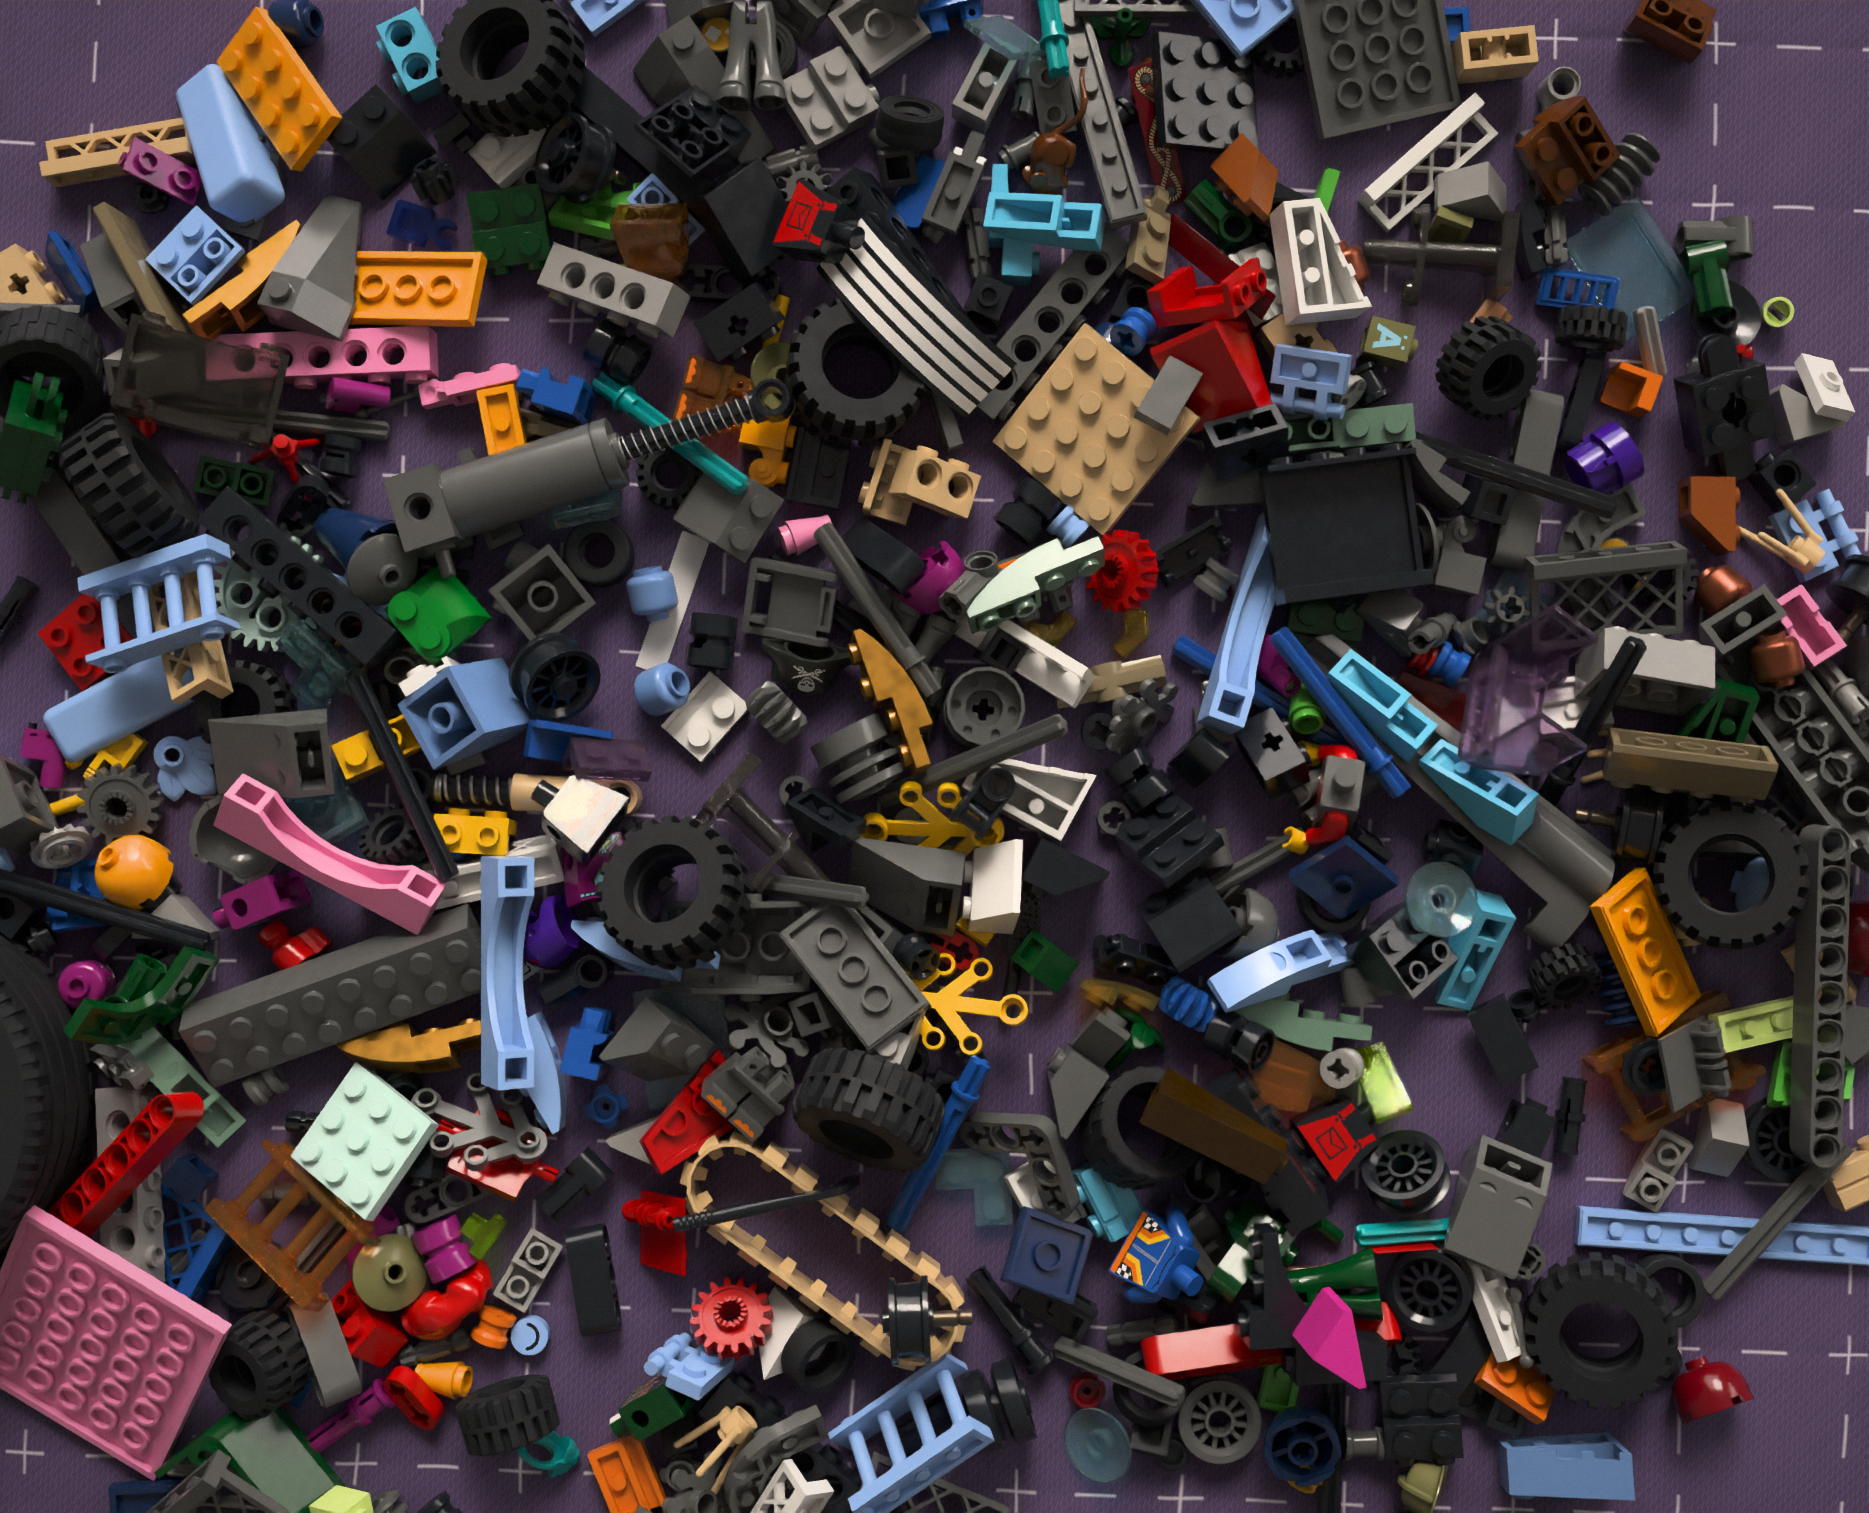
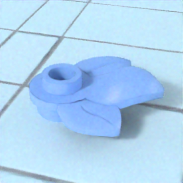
M167 736L161 739L154 748V760L160 768L157 782L161 786V792L172 801H177L185 790L197 795H211L217 792L216 776L213 768L210 766L214 764L211 744H207L202 739L203 736H196L189 740L180 736ZM167 749H177L180 753L179 760H169L166 757Z

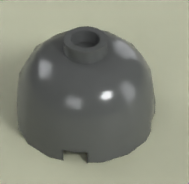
M1236 885L1223 895L1222 900L1244 933L1213 951L1214 953L1220 954L1218 956L1228 960L1239 961L1278 941L1280 929L1278 927L1279 921L1276 908L1264 894L1251 888Z

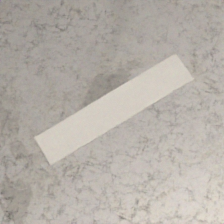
M685 531L681 533L669 568V572L672 573L678 605L668 610V618L650 622L636 662V666L647 670L658 664L668 663L709 545L707 541L697 535Z

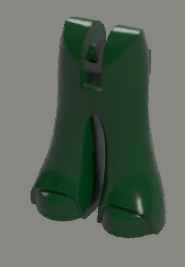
M1373 1247L1370 1249L1363 1248L1355 1254L1331 1264L1286 1272L1296 1293H1302L1298 1294V1296L1309 1307L1322 1288L1330 1287L1332 1290L1360 1288L1335 1293L1352 1310L1353 1318L1367 1321H1384L1375 1257L1372 1251Z

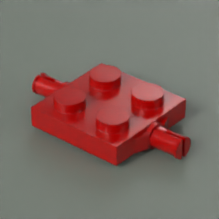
M495 1108L500 1124L514 1129L510 1115ZM442 1119L436 1132L446 1131L453 1135L469 1129ZM541 1129L546 1134V1137L548 1139L549 1132ZM490 1139L474 1145H481L485 1149H489L503 1144V1142ZM526 1140L522 1143L525 1145H530L534 1143V1141ZM468 1147L455 1150L446 1167V1172L513 1202L516 1201L524 1184L532 1176L553 1185L560 1172L559 1169L540 1162V1159L533 1163H523L515 1157L489 1164L481 1171H470L464 1163V1152ZM474 1155L470 1158V1160L479 1161L483 1157L480 1155Z

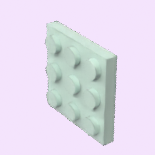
M355 1062L290 1157L364 1220L374 1221L439 1124L366 1065Z

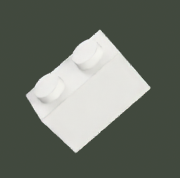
M1014 839L975 848L971 861H965L963 883H970L969 897L963 896L962 919H968V931L1013 934L1020 915L1023 840Z

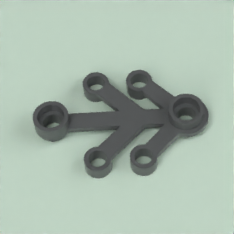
M480 1072L471 1074L466 1082L467 1092L474 1098L480 1115L442 1101L440 1094L431 1088L420 1089L411 1099V1102L431 1119L436 1120L440 1117L469 1129L453 1135L446 1131L434 1133L430 1138V1151L435 1157L444 1158L449 1156L452 1151L468 1147L464 1152V1163L470 1171H481L489 1164L515 1157L523 1163H533L539 1160L546 1152V1134L541 1129L529 1125L522 1106L523 1094L519 1089L502 1090L500 1093L501 1107L509 1111L514 1127L512 1129L500 1124L489 1095L490 1087H472L475 1083H481ZM509 1096H515L518 1098L516 1101L513 1102L506 1100V1098ZM424 1100H431V1101H432V1102H430V1103H428V1104H422V1103H421V1102L424 1101ZM490 1139L503 1142V1144L489 1149H485L481 1145H474ZM526 1140L534 1141L530 1145H525L522 1142ZM441 1141L448 1143L447 1146L441 1148L435 1146ZM474 1155H480L483 1157L479 1161L470 1160V1158Z

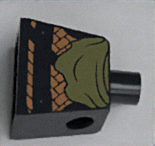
M571 775L561 789L542 780L531 795L532 800L545 807L541 815V828L586 868L625 817L628 810L629 797L577 775Z

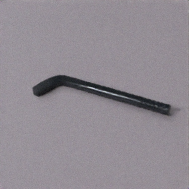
M859 1175L847 1176L828 1188L731 1205L694 1213L693 1215L688 1214L687 1216L674 1217V1229L678 1233L842 1195L860 1184Z

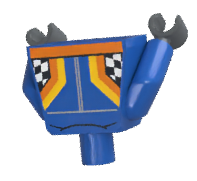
M1173 1193L1170 1196L1171 1202L1167 1208L1162 1206L1160 1212L1165 1216L1143 1208L1108 1270L1111 1274L1124 1279L1121 1291H1117L1115 1295L1128 1300L1132 1304L1157 1303L1162 1297L1174 1300L1178 1297L1181 1290L1188 1296H1194L1203 1285V1277L1193 1271L1200 1258V1253L1192 1245L1194 1238L1186 1220L1189 1204Z

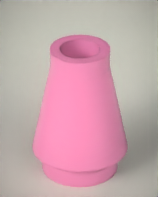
M824 515L821 517L789 520L784 522L785 525L777 527L779 540L785 554L788 556L795 553L798 556L818 544L814 538V532L826 523L832 524L830 517Z

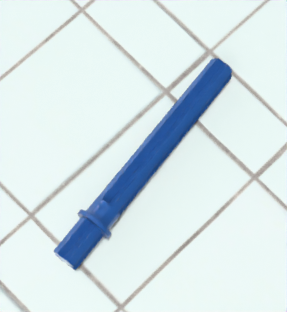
M1285 626L1276 631L1270 637V642L1369 768L1366 772L1369 775L1374 774L1392 799L1402 795L1411 785L1392 762L1393 755L1385 753L1290 629Z
M1181 635L1171 652L1210 677L1216 654L1185 635ZM1255 679V693L1252 703L1264 711L1273 707L1280 719L1285 717L1288 720L1290 700ZM1323 722V726L1319 731L1312 734H1303L1307 737V742L1313 740L1319 745L1349 744L1339 730L1326 722Z
M972 1055L960 1079L952 1083V1093L944 1107L945 1116L925 1164L910 1172L887 1216V1225L891 1229H896L897 1231L906 1229L971 1104L978 1101L980 1097L978 1091L991 1068L989 1067L990 1063L986 1059H980L976 1055Z

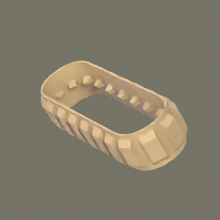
M736 1127L732 1134L722 1135L719 1138L714 1134L708 1138L698 1151V1156H690L685 1160L680 1184L687 1186V1195L684 1199H686V1208L690 1214L693 1215L694 1213L715 1209L710 1204L713 1199L708 1190L704 1192L700 1190L698 1180H706L708 1168L699 1164L707 1154L715 1161L724 1155L722 1147H734V1154L745 1156L747 1151L753 1153L763 1160L761 1167L770 1173L775 1169L793 1182L791 1189L796 1193L824 1188L818 1183L820 1175L803 1163L798 1167L794 1166L787 1160L790 1153L771 1140L768 1146L758 1139L752 1142ZM846 1194L817 1200L823 1204L821 1211L827 1216L831 1217L835 1213L854 1228L851 1233L861 1240L866 1236L883 1248L882 1256L892 1262L896 1258L913 1270L912 1278L917 1282H920L922 1275H928V1282L940 1291L936 1294V1298L941 1306L950 1303L952 1310H957L958 1312L962 1310L958 1307L965 1302L964 1293L953 1275L945 1278L940 1273V1263L923 1251L918 1256L909 1250L910 1241L893 1229L888 1234L879 1228L880 1219L865 1208L861 1207L858 1211L854 1210L848 1205L850 1197ZM735 1220L709 1226L706 1232L724 1245L729 1240L739 1247L737 1254L754 1267L760 1263L769 1269L767 1277L785 1290L792 1286L800 1292L798 1299L815 1312L822 1308L830 1314L829 1322L846 1335L852 1330L860 1336L859 1344L876 1357L883 1353L891 1359L890 1337L886 1335L887 1333L883 1334V1326L880 1323L874 1326L856 1313L858 1307L848 1301L844 1304L826 1291L827 1284L819 1278L814 1282L796 1269L797 1262L789 1256L783 1259L766 1247V1239L759 1234L755 1237L751 1236L734 1223ZM958 1324L957 1326L941 1327L947 1331L939 1339L935 1335L931 1336V1364L939 1360L945 1353L951 1354L953 1342H962L966 1326ZM923 1358L900 1359L899 1364L893 1366L915 1371L916 1366L926 1364Z

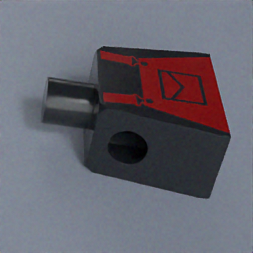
M799 179L772 246L795 260L838 264L842 261L847 248L857 250L863 245L865 231L862 227L857 226L860 219L859 213L804 179Z
M1341 1094L1290 1118V1121L1314 1156L1321 1162L1327 1175L1336 1184L1380 1142L1370 1125L1385 1116L1387 1112L1381 1103L1380 1106L1378 1105V1099L1374 1095L1371 1097L1372 1100L1369 1098L1356 1107L1350 1097Z

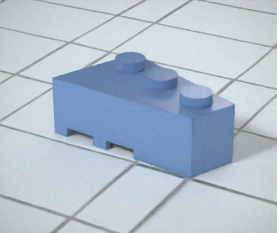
M1608 1432L1497 1438L1499 1482L1505 1491L1514 1498L1532 1499L1535 1496L1635 1501L1632 1454Z

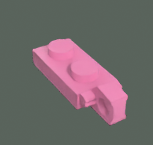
M501 363L490 367V371L478 374L463 372L455 375L453 380L445 382L438 381L435 378L418 385L422 406L428 410L449 404H454L457 407L478 402L477 390L508 384L516 386L521 371L516 365Z

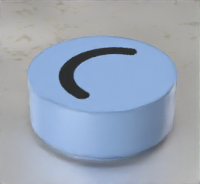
M537 1315L522 1317L511 1331L512 1345L523 1355H535L541 1352L550 1339L549 1325L543 1318Z

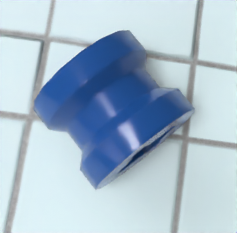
M1129 308L1122 315L1121 320L1116 322L1110 330L1112 344L1123 354L1137 355L1143 350L1146 342L1155 335L1157 331L1155 319L1142 308Z
M1445 641V643L1438 646L1440 651L1426 673L1431 676L1439 675L1444 679L1446 685L1453 687L1466 670L1471 655L1466 652L1459 653L1455 651L1452 644Z

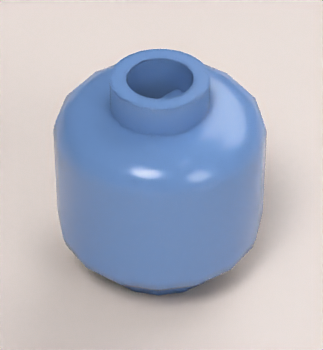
M661 565L634 570V577L630 578L626 583L633 613L639 616L646 615L647 622L668 618V610L678 605V596L672 573L666 570L662 571Z
M670 663L658 664L641 672L636 677L634 683V696L637 704L646 713L653 716H661L681 708L687 702L690 690V682L685 672Z

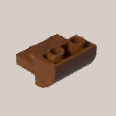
M1638 0L1623 30L1690 65L1702 52L1713 27L1711 22L1717 10L1700 0Z
M1585 96L1567 98L1541 112L1532 120L1535 127L1514 146L1549 204L1557 206L1585 180L1595 181L1621 156Z

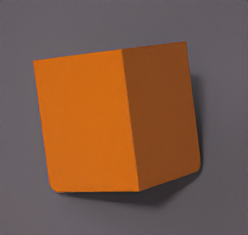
M1619 362L1609 370L1599 397V403L1640 418L1651 412L1664 376L1626 362Z

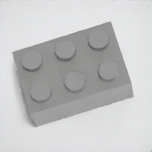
M1605 627L1575 658L1574 698L1591 700L1628 636L1642 639L1647 646V650L1615 705L1683 717L1715 689V647L1701 645L1700 642L1695 640L1678 641L1664 638L1663 635L1657 633L1639 634L1628 632L1623 627Z

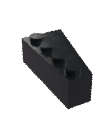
M1234 1067L1204 1086V1090L1288 1141L1285 1155L1289 1156V1160L1278 1177L1272 1174L1265 1185L1260 1182L1259 1184L1265 1193L1264 1199L1271 1209L1275 1210L1280 1207L1285 1214L1286 1223H1284V1227L1289 1234L1294 1237L1330 1215L1324 1177L1327 1176L1324 1167L1315 1156L1310 1158L1306 1154L1304 1144L1299 1135L1294 1130L1288 1132L1282 1124L1283 1119L1277 1108L1272 1103L1266 1105L1260 1097L1261 1092L1255 1081L1250 1076L1244 1078L1240 1071Z

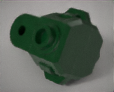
M1246 1200L1240 1207L1233 1203L1221 1220L1226 1225L1223 1241L1228 1252L1211 1275L1206 1287L1231 1305L1236 1301L1248 1284L1250 1274H1254V1260L1250 1259L1248 1250L1249 1236H1254V1223H1269L1278 1232L1281 1258L1284 1267L1287 1269L1300 1252V1249L1294 1246L1297 1235L1292 1237L1284 1227L1286 1221L1265 1206L1252 1200Z

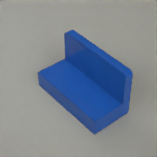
M529 719L523 756L599 767L603 738L613 739L614 732Z

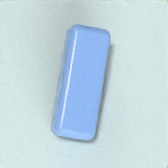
M215 64L205 66L177 90L176 99L210 207L224 216L241 223L254 219L256 223L284 201L285 192L277 168L270 160L272 152L268 140H266L267 143L263 144L258 139L259 134L266 136L264 130L228 80L221 67Z
M184 648L174 651L176 658L180 657ZM160 655L127 667V670L116 673L48 709L43 716V721L63 757L67 761L75 763L95 755V752L145 729L196 701L189 698L179 705L171 700ZM187 668L181 681L182 687L194 680L192 668Z

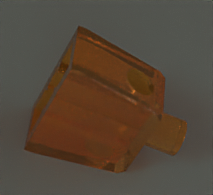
M687 203L618 204L610 222V228L627 268L674 283V276L682 274L689 255Z
M1276 1038L1273 1051L1266 1065L1257 1074L1248 1075L1257 1084L1261 1092L1260 1097L1266 1105L1272 1103L1280 1110L1306 1112L1311 1097L1330 1103L1336 1089L1330 1087L1321 1076H1318L1321 1061Z

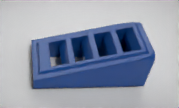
M1546 267L1543 271L1536 305L1565 309L1566 306L1575 308V305H1582L1583 307L1594 305L1599 285H1605L1606 290L1602 306H1606L1610 310L1614 308L1621 278ZM1553 277L1561 278L1556 299L1549 298ZM1568 280L1576 281L1571 301L1564 300ZM1583 283H1591L1587 303H1580Z

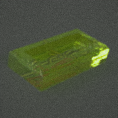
M1382 1041L1357 1050L1363 1058L1365 1066L1363 1076L1358 1082L1376 1123L1378 1124L1412 1112V1103L1384 1042Z

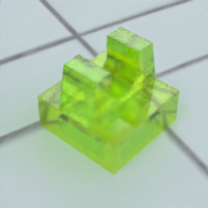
M474 1213L467 1219L460 1232L474 1241L468 1252L481 1260L489 1252L509 1221L497 1213L489 1221Z

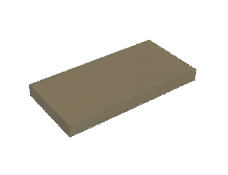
M106 202L93 207V212L162 339L181 349L194 350L195 353L202 350L204 346L184 319L182 314L185 311L171 285L145 260L152 251L136 221Z

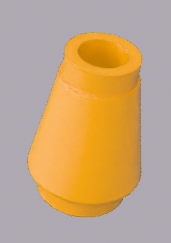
M463 1361L419 1363L415 1368V1372L429 1388L440 1395L456 1400L459 1396L466 1397L471 1389L473 1369L471 1366H465Z

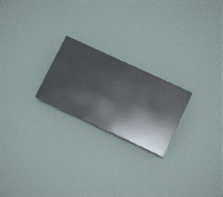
M819 903L779 933L780 938L869 1053L873 1052L931 1007L929 1001L855 908Z

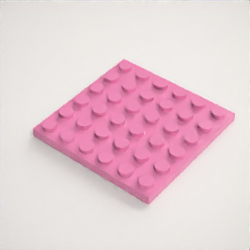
M34 1205L22 1218L0 1270V1388L147 1478L155 1481L157 1476L154 1472L170 1457L232 1324Z

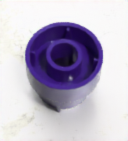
M1609 422L1583 437L1579 445L1566 452L1568 456L1565 457L1564 462L1572 482L1605 494L1608 492L1613 494L1644 474L1643 459L1636 444L1629 434L1614 422Z

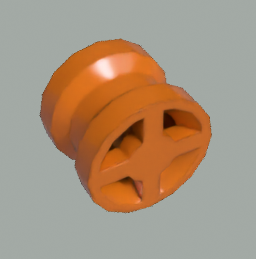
M483 1305L479 1311L481 1318L479 1324L473 1327L470 1336L482 1345L503 1349L508 1342L506 1335L508 1329L514 1326L517 1318L506 1309L493 1305Z

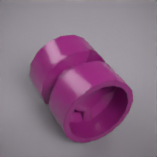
M456 1213L437 1220L410 1235L420 1255H428L424 1268L432 1284L445 1280L477 1262L469 1242L459 1241L463 1234V1228Z

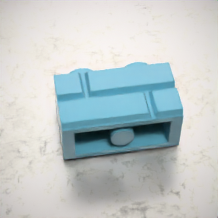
M1090 1162L1072 1170L1080 1195L1079 1204L1085 1202L1091 1214L1086 1219L1090 1229L1094 1231L1093 1234L1097 1238L1102 1236L1103 1240L1108 1242H1115L1129 1234L1143 1210L1135 1190L1131 1188L1123 1189L1117 1187L1116 1184L1107 1182L1097 1171L1093 1170Z

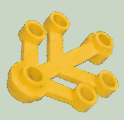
M907 781L900 788L899 799L903 805L912 807L926 820H886L880 813L871 812L862 817L867 820L866 832L859 836L861 838L885 841L888 835L927 836L917 846L938 848L950 837H964L954 847L944 846L940 849L966 852L967 856L977 847L999 843L1004 837L1005 826L1002 819L998 816L991 826L992 829L988 830L981 840L975 838V832L960 821H951L922 795L923 789L919 783ZM944 782L938 787V803L943 807L954 809L962 799L960 797V788L953 782ZM914 791L917 795L909 797L905 792ZM945 792H952L955 796L947 798L942 794ZM967 810L969 814H971L977 820L981 821V819L978 816H976L970 810ZM869 824L879 825V827L872 828L869 826Z
M940 954V961L943 959L951 961V968L949 970L940 971L937 968L925 980L918 981L912 979L929 1001L930 1008L936 1009L957 1037L960 1049L967 1056L978 1055L982 1051L983 1042L978 1034L970 1031L957 1012L1000 1017L1004 1024L1011 1027L1020 1026L1028 1018L1029 1009L1027 1003L1019 995L1010 994L1003 997L1001 1001L960 996L977 982H986L992 977L993 967L986 958L975 959L967 971L938 993L923 992V990L940 976L950 977L955 973L956 961L950 954ZM986 964L989 968L988 973L984 976L976 975V966ZM1016 1005L1021 1009V1013L1017 1018L1007 1016V1009L1010 1006ZM924 1016L920 1031L922 1042L928 1050L939 1051L944 1047L946 1037L939 1028L932 1027ZM931 1033L940 1034L941 1040L938 1045L931 1046L927 1043V1038ZM968 1038H975L978 1041V1046L973 1051H968L964 1047V1043Z

